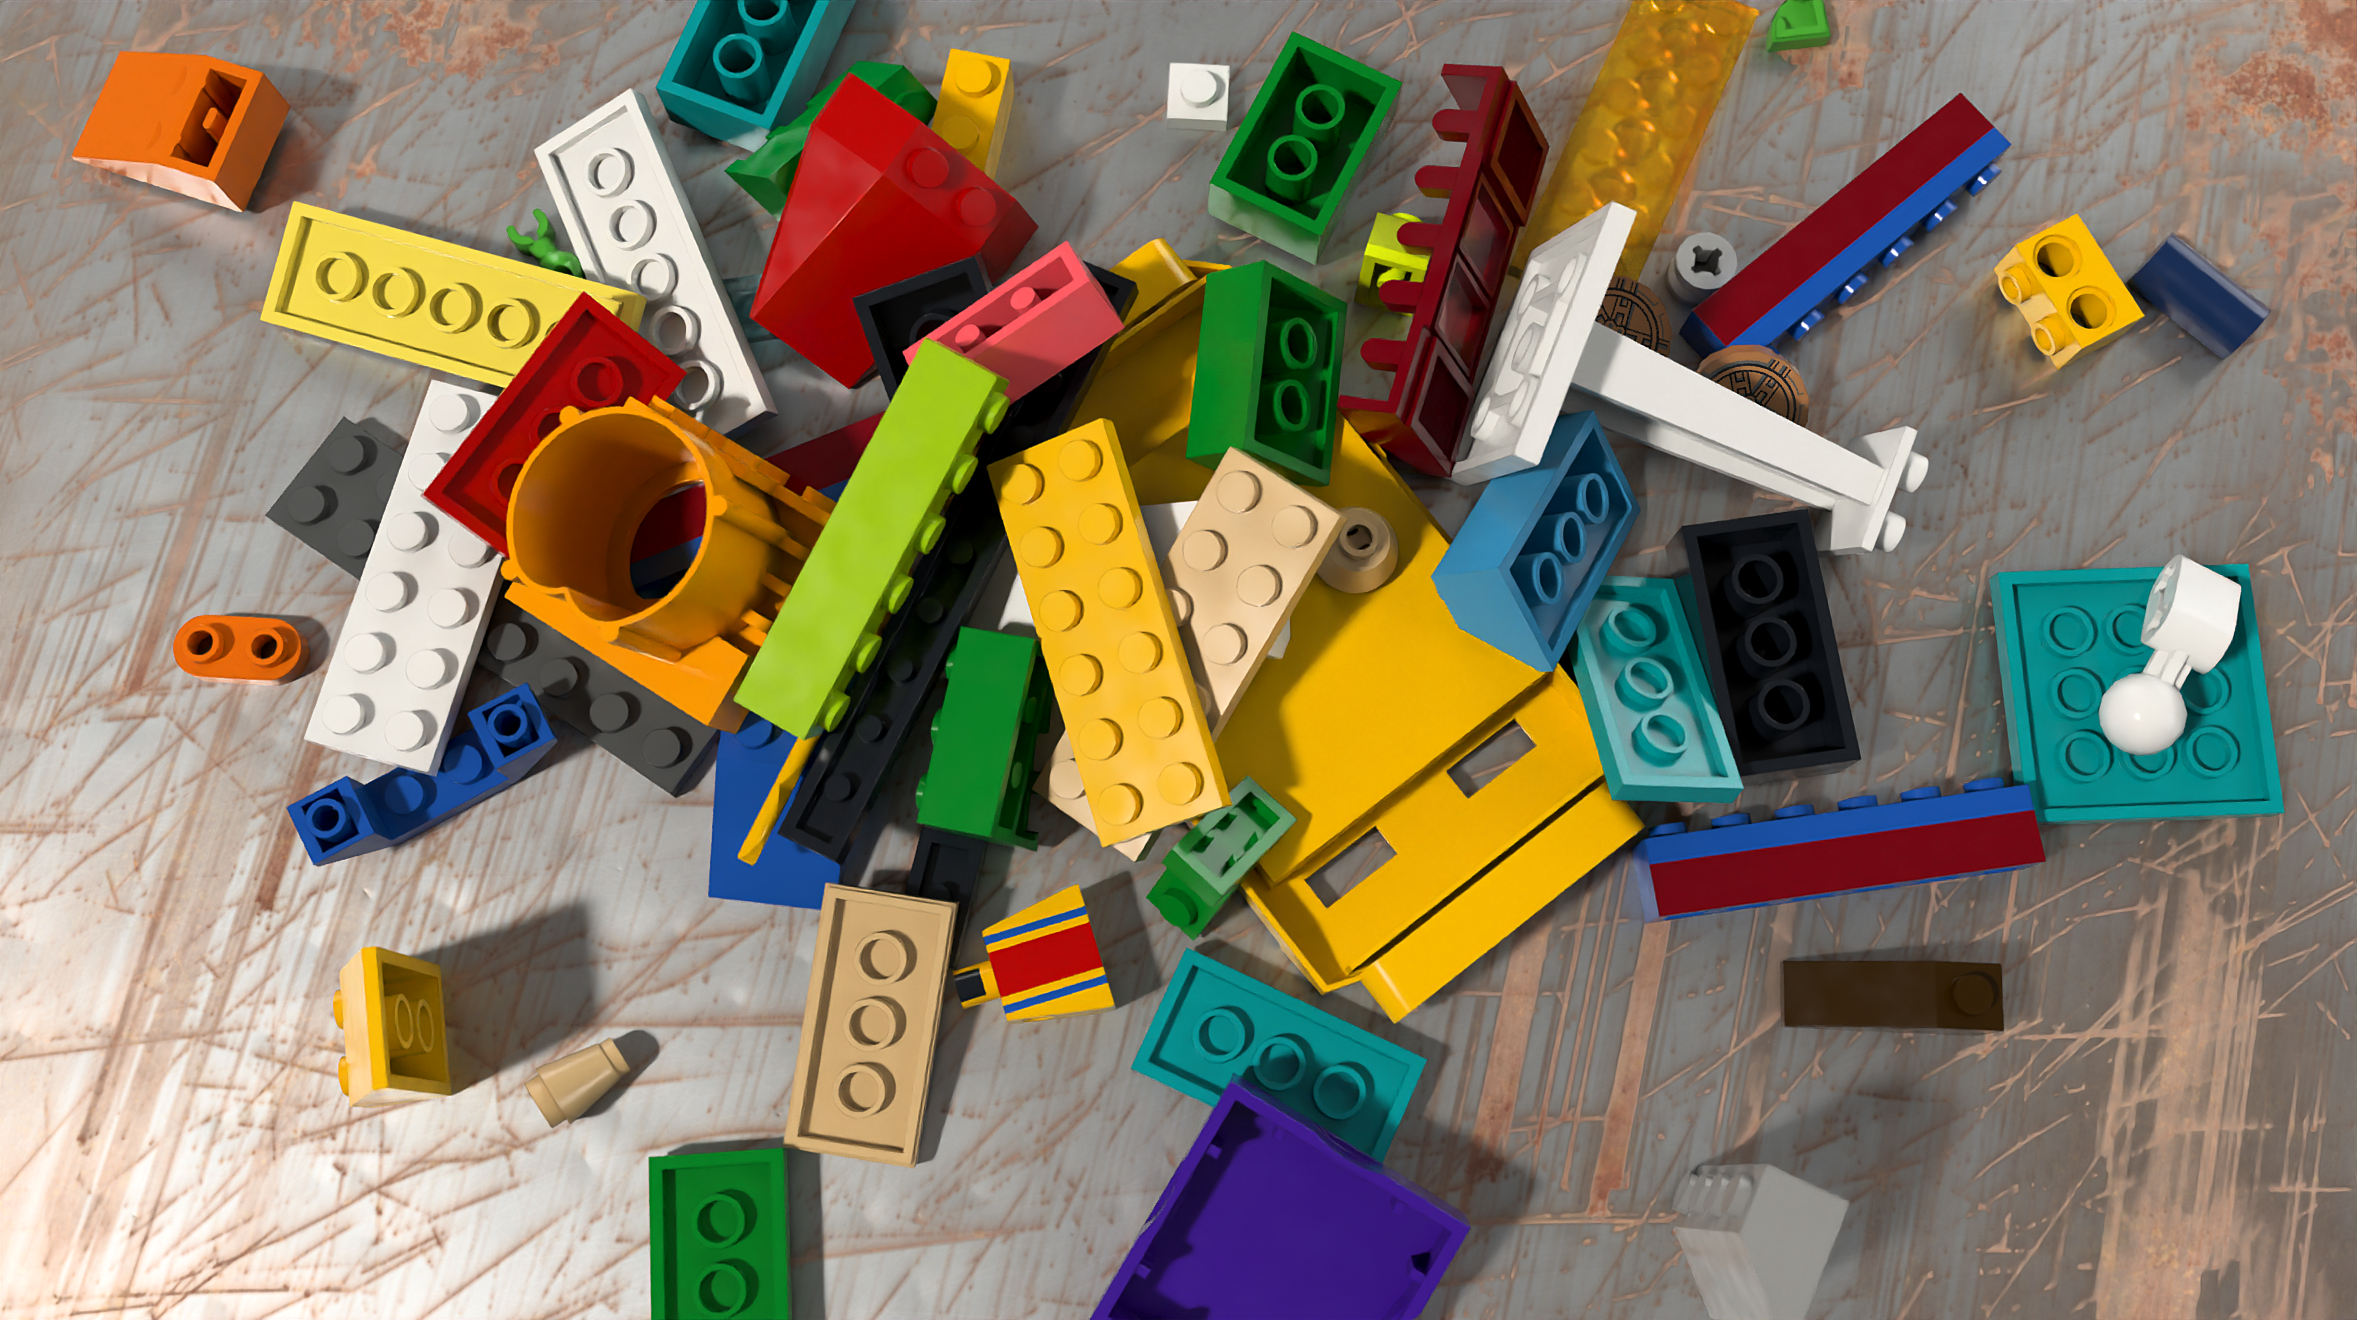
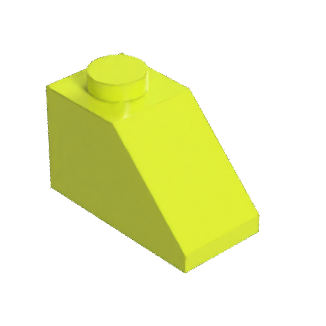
M1377 212L1365 250L1354 303L1412 318L1413 314L1388 310L1379 298V289L1388 280L1423 282L1430 256L1408 254L1397 240V231L1403 224L1408 222L1424 223L1421 219L1406 213L1386 215Z

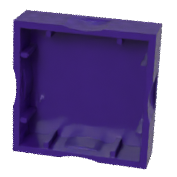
M1233 1073L1100 1297L1089 1320H1414L1423 1311L1471 1226L1466 1214L1246 1079Z

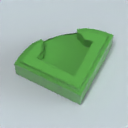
M1786 0L1779 7L1769 25L1766 38L1767 53L1825 46L1831 34L1824 1Z

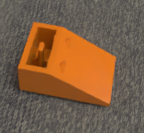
M120 51L71 157L78 162L244 213L291 106L267 76L260 71L208 55Z

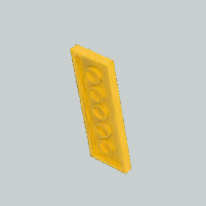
M1100 418L986 466L1102 848L1115 846L1232 806L1233 804L1113 421Z

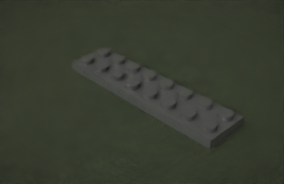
M343 417L265 516L360 581L404 457L346 417ZM504 578L476 661L514 688L526 682L530 684L543 708L676 798L720 738L721 730L704 725L505 598L504 596L510 588L512 581Z

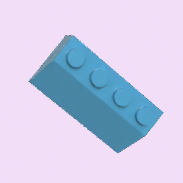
M1593 410L1557 416L1539 465L1491 479L1431 575L1438 595L1445 602L1458 628L1540 672H1550L1556 667L1641 511Z

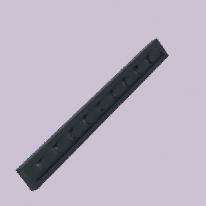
M1083 261L1104 289L1119 318L1124 323L1139 294L1136 282ZM1118 333L1009 405L996 430L992 434H986L975 455L978 462L971 479L960 494L957 495L955 493L943 516L946 522L940 537L930 552L926 555L923 554L911 577L914 579V582L906 600L900 609L891 615L880 636L882 643L875 658L866 671L860 674L849 695L851 700L844 716L836 728L829 733L777 834L836 864L843 865L946 666L947 656L951 647L958 642L961 626H967L1010 543L986 466L1068 431Z

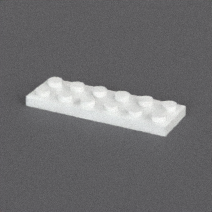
M630 88L534 149L586 279L635 292L646 297L647 301L638 334L687 372L665 402L732 441L779 415L644 95Z
M431 380L304 740L314 745L430 776H437L504 580L501 574V566L507 559L420 495L498 396Z

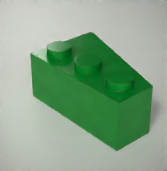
M858 60L806 103L808 109L786 127H776L765 136L768 141L746 160L737 159L724 171L777 221H780L811 123L848 72L860 78L919 119L926 126L929 125L935 114L938 101L904 65Z
M961 626L958 642L951 647L946 660L948 686L943 707L938 709L932 721L931 741L934 747L929 769L921 777L917 787L916 805L919 810L917 823L949 833L984 840L989 843L1037 852L1039 832L1027 830L1031 793L1038 794L1032 790V787L1041 773L1033 770L1035 747L1038 733H1049L1054 688L1040 641L1034 638Z

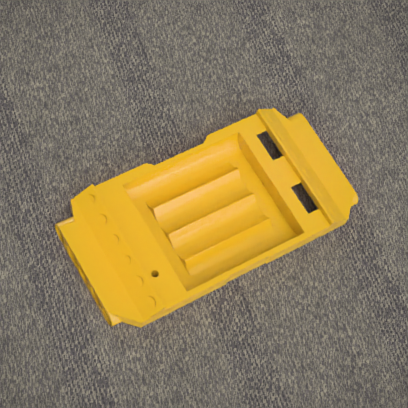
M1164 238L1150 241L1109 270L1112 273L1136 282L1139 294L1123 323L1125 328L1115 338L1067 431L1069 432L1100 418L1113 421L1139 506L1199 501L1215 473L1214 470L1188 460L1185 457L1206 277L1208 273L1229 269L1232 266L1181 259ZM1337 408L1329 486H1298L1336 510L1357 506L1373 510L1384 517L1393 528L1398 540L1399 555L1396 567L1391 576L1382 585L1364 593L1339 591L1325 583L1316 572L1290 615V640L1282 659H1264L1214 743V747L1229 793L1248 775L1297 819L1287 834L1256 864L1237 890L1278 941L1281 950L1322 996L1362 982L1392 1022L1396 1024L1643 829L1645 825L1627 804V800H1612L1580 690L1559 663H1557L1553 671L1540 672L1458 628L1445 602L1438 595L1436 585L1431 578V575L1453 542L1452 538L1387 461V455L1382 448L1374 443H1366ZM983 431L971 454L975 457L987 432ZM952 495L946 500L943 506V510L945 511V513L954 495ZM1515 719L1536 746L1474 795L1467 798L1446 771ZM1206 815L1185 821V823L1192 829ZM1373 827H1376L1396 852V855L1326 908L1305 880Z

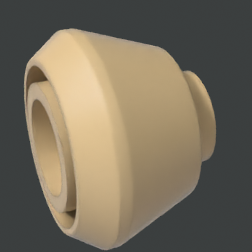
M1357 506L1337 509V511L1349 518L1318 568L1317 574L1329 586L1342 592L1364 593L1376 589L1391 576L1396 567L1399 555L1396 534L1388 521L1373 510Z

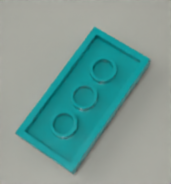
M1605 575L1571 637L1567 650L1612 800L1733 803L1744 787L1674 580Z
M1186 947L1134 1059L1131 1070L1211 1108L1214 1107L1233 1073H1236L1383 1163L1427 1059Z

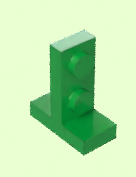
M1248 775L1229 793L1232 806L1207 814L1171 848L1161 862L1167 869L1146 896L1159 909L1166 921L1181 929L1193 941L1210 925L1256 864L1287 834L1297 821L1291 813Z

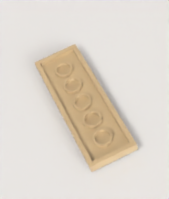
M1231 446L1159 568L1213 744L1216 742L1349 518L1247 453ZM1065 730L1034 783L1032 790L1098 836L1067 730ZM1163 829L1113 847L1134 862L1144 861Z

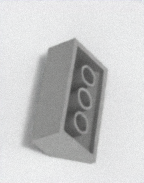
M1769 1164L1699 1165L1695 1175L1687 1172L1677 1188L1672 1204L1673 1210L1679 1212L1674 1230L1710 1319L1805 1320L1850 1202Z

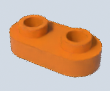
M201 615L187 621L177 632L173 643V653L179 667L188 674L206 682L281 686L296 680L304 672L310 659V647L304 634L289 623L274 618ZM208 636H212L213 645L207 653L199 655L198 645L200 641ZM276 640L277 649L275 653L269 658L262 659L261 649L268 641Z

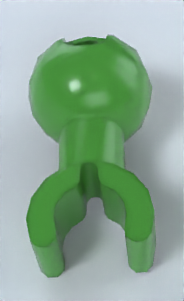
M535 209L532 213L539 223L537 229L539 239L537 241H534L530 236L519 235L514 226L510 225L507 227L506 232L515 247L522 254L534 256L539 263L538 267L586 279L578 257L569 251L559 250L555 245L556 232L545 213L540 209Z

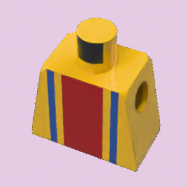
M1079 884L1070 886L983 930L982 935L990 960L953 971L963 1009L1001 998L1007 1021L1011 1025L1094 1015L1116 1010Z

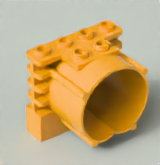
M655 395L648 406L629 396L623 407L601 408L586 413L573 406L565 407L560 413L562 425L551 432L532 452L520 471L512 490L507 514V542L510 559L506 560L501 566L502 576L512 581V584L504 597L704 725L736 735L750 710L733 701L837 502L810 486L806 487L802 496L797 495L784 487L790 477L788 473ZM704 483L707 496L706 527L702 543L691 567L678 585L663 599L641 598L636 593L630 576L631 548L641 522L653 506L671 492L687 485Z

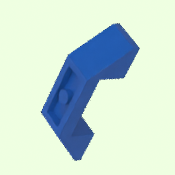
M526 682L468 712L467 714L474 728L448 741L436 777L400 767L365 785L345 776L286 807L313 865L319 867L400 845L516 784L558 742L530 684Z

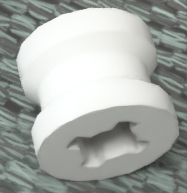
M1710 232L1696 233L1686 238L1679 246L1675 257L1671 260L1665 276L1666 285L1672 297L1683 305L1696 308L1733 278L1737 268L1736 252L1731 244L1722 236ZM1695 261L1707 262V264L1704 266L1695 265Z

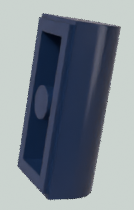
M2173 232L2159 244L2126 283L2222 360L2239 348L2271 312L2270 308Z

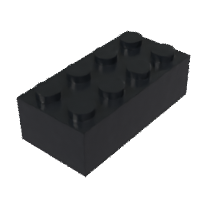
M1808 509L1681 526L1665 546L1671 579L1674 580L1743 787L1835 774L1861 760Z

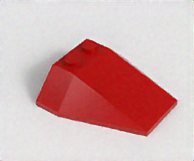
M848 72L811 123L749 317L846 388L851 389L878 369L854 306L853 297L981 252L990 281L993 284L1004 276L1039 226L1013 196L928 126L860 78Z

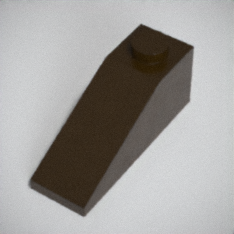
M1953 961L1780 962L1782 1028L1979 1036L2004 1031L2002 964Z

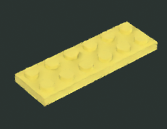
M293 201L260 320L505 388L581 292L585 291L637 333L647 298L635 292Z

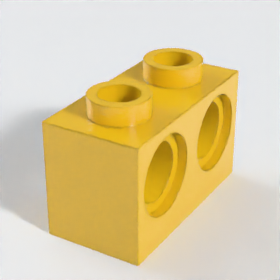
M2078 213L2016 244L1993 269L1998 276V283L2002 294L2010 303L2018 307L2031 327V335L2035 345L2043 354L2051 358L2058 370L2119 339L2144 317L2143 312ZM2037 262L2047 265L2052 270L2054 277L2045 274ZM2071 312L2082 317L2087 328L2079 326L2073 320Z

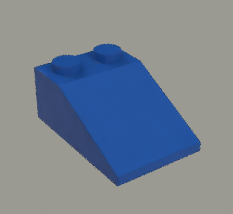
M751 710L736 735L721 730L716 758L709 898L821 911L825 883L830 881L843 884L846 859L841 866L777 834L830 732L825 729L822 732L758 860L754 865H750L738 859V853L798 737Z

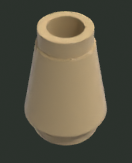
M609 1037L600 1044L596 1043L535 1068L538 1075L524 1083V1085L553 1129L565 1120L571 1125L620 1080V1077L631 1070Z

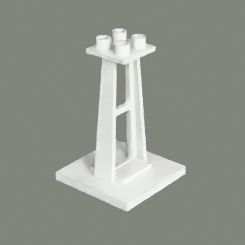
M1612 201L1531 251L1477 388L1451 478H1443L1465 487L1537 466L1558 413L1564 415L1593 410L1602 429L1822 510L1813 534L1818 558L1848 554L1860 556L1865 552H1872L1874 547L1884 552H1890L1898 545L1905 530L1906 520L1904 517L1888 510L1896 487L1908 493L1914 492L1922 483L1929 464L1926 457L1911 451L1918 432L1917 430L1904 426L1851 438L1847 448L1844 449L1596 322V316L1637 214L1636 211Z

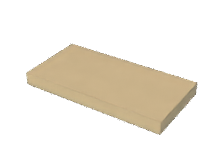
M830 881L825 883L783 1147L915 1168L921 1144L959 902Z

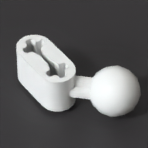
M2180 554L2174 556L2161 571L2149 595L2141 633V642L2155 650L2142 673L2129 674L2114 682L2102 696L2098 716L2102 730L2108 740L2120 750L2137 756L2157 754L2169 748L2183 734L2188 713L2179 690L2191 669L2201 674L2208 673L2215 667L2229 647L2236 627L2241 585Z

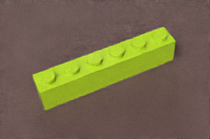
M927 337L924 338L733 701L803 741L821 735L824 729L832 732L836 728L851 700L849 696L844 694V691L854 672L864 673L881 646L882 638L875 635L885 614L887 611L895 614L903 605L912 588L914 579L908 576L907 573L919 551L925 555L928 554L942 533L946 519L939 516V513L951 491L957 495L960 494L975 471L978 459L971 454L983 431L992 434L996 430L1008 409L1010 398L1003 394L1010 383L1009 380L941 342Z

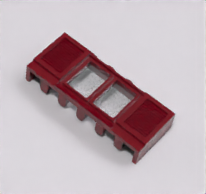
M1443 65L1441 76L1460 110H1440L1434 115L1432 126L1441 140L1465 142L1467 145L1460 167L1426 165L1421 167L1414 177L1417 187L1424 196L1450 199L1443 223L1408 222L1403 224L1397 231V240L1405 252L1414 255L1432 256L1424 282L1388 280L1379 289V298L1388 310L1414 314L1406 341L1371 338L1363 343L1360 350L1361 357L1371 369L1396 372L1387 401L1340 395L1336 406L1366 443H1374L1382 448L1387 455V461L1398 471L1451 478L1476 395L1472 388L1518 231L1520 227H1526L1550 148L1517 82L1509 79L1503 66Z

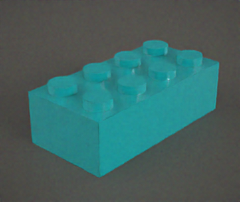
M698 0L656 86L670 121L756 152L768 142L765 136L776 127H786L805 112L807 108L806 103L811 99L857 0Z

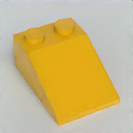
M378 946L361 948L339 971L341 989L336 990L333 997L334 1017L338 1027L344 1029L346 1056H342L339 1060L338 1077L343 1094L349 1096L350 1107L379 1108L452 1096L440 965Z

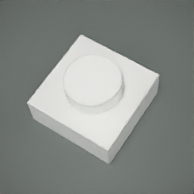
M1170 63L1167 128L1226 132L1230 66Z

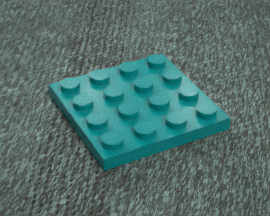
M2248 564L2202 565L2241 585L2235 632L2229 647L2215 667L2205 674L2191 669L2179 692L2182 695L2188 713L2183 734L2169 748L2157 754L2142 756L2124 752L2111 743L2102 730L2098 713L2102 696L2113 683L2129 674L2142 673L2155 650L2141 642V633L2151 589L2165 566L1998 572L1989 578L2014 786L2029 784L2038 825L2274 817L2285 813Z

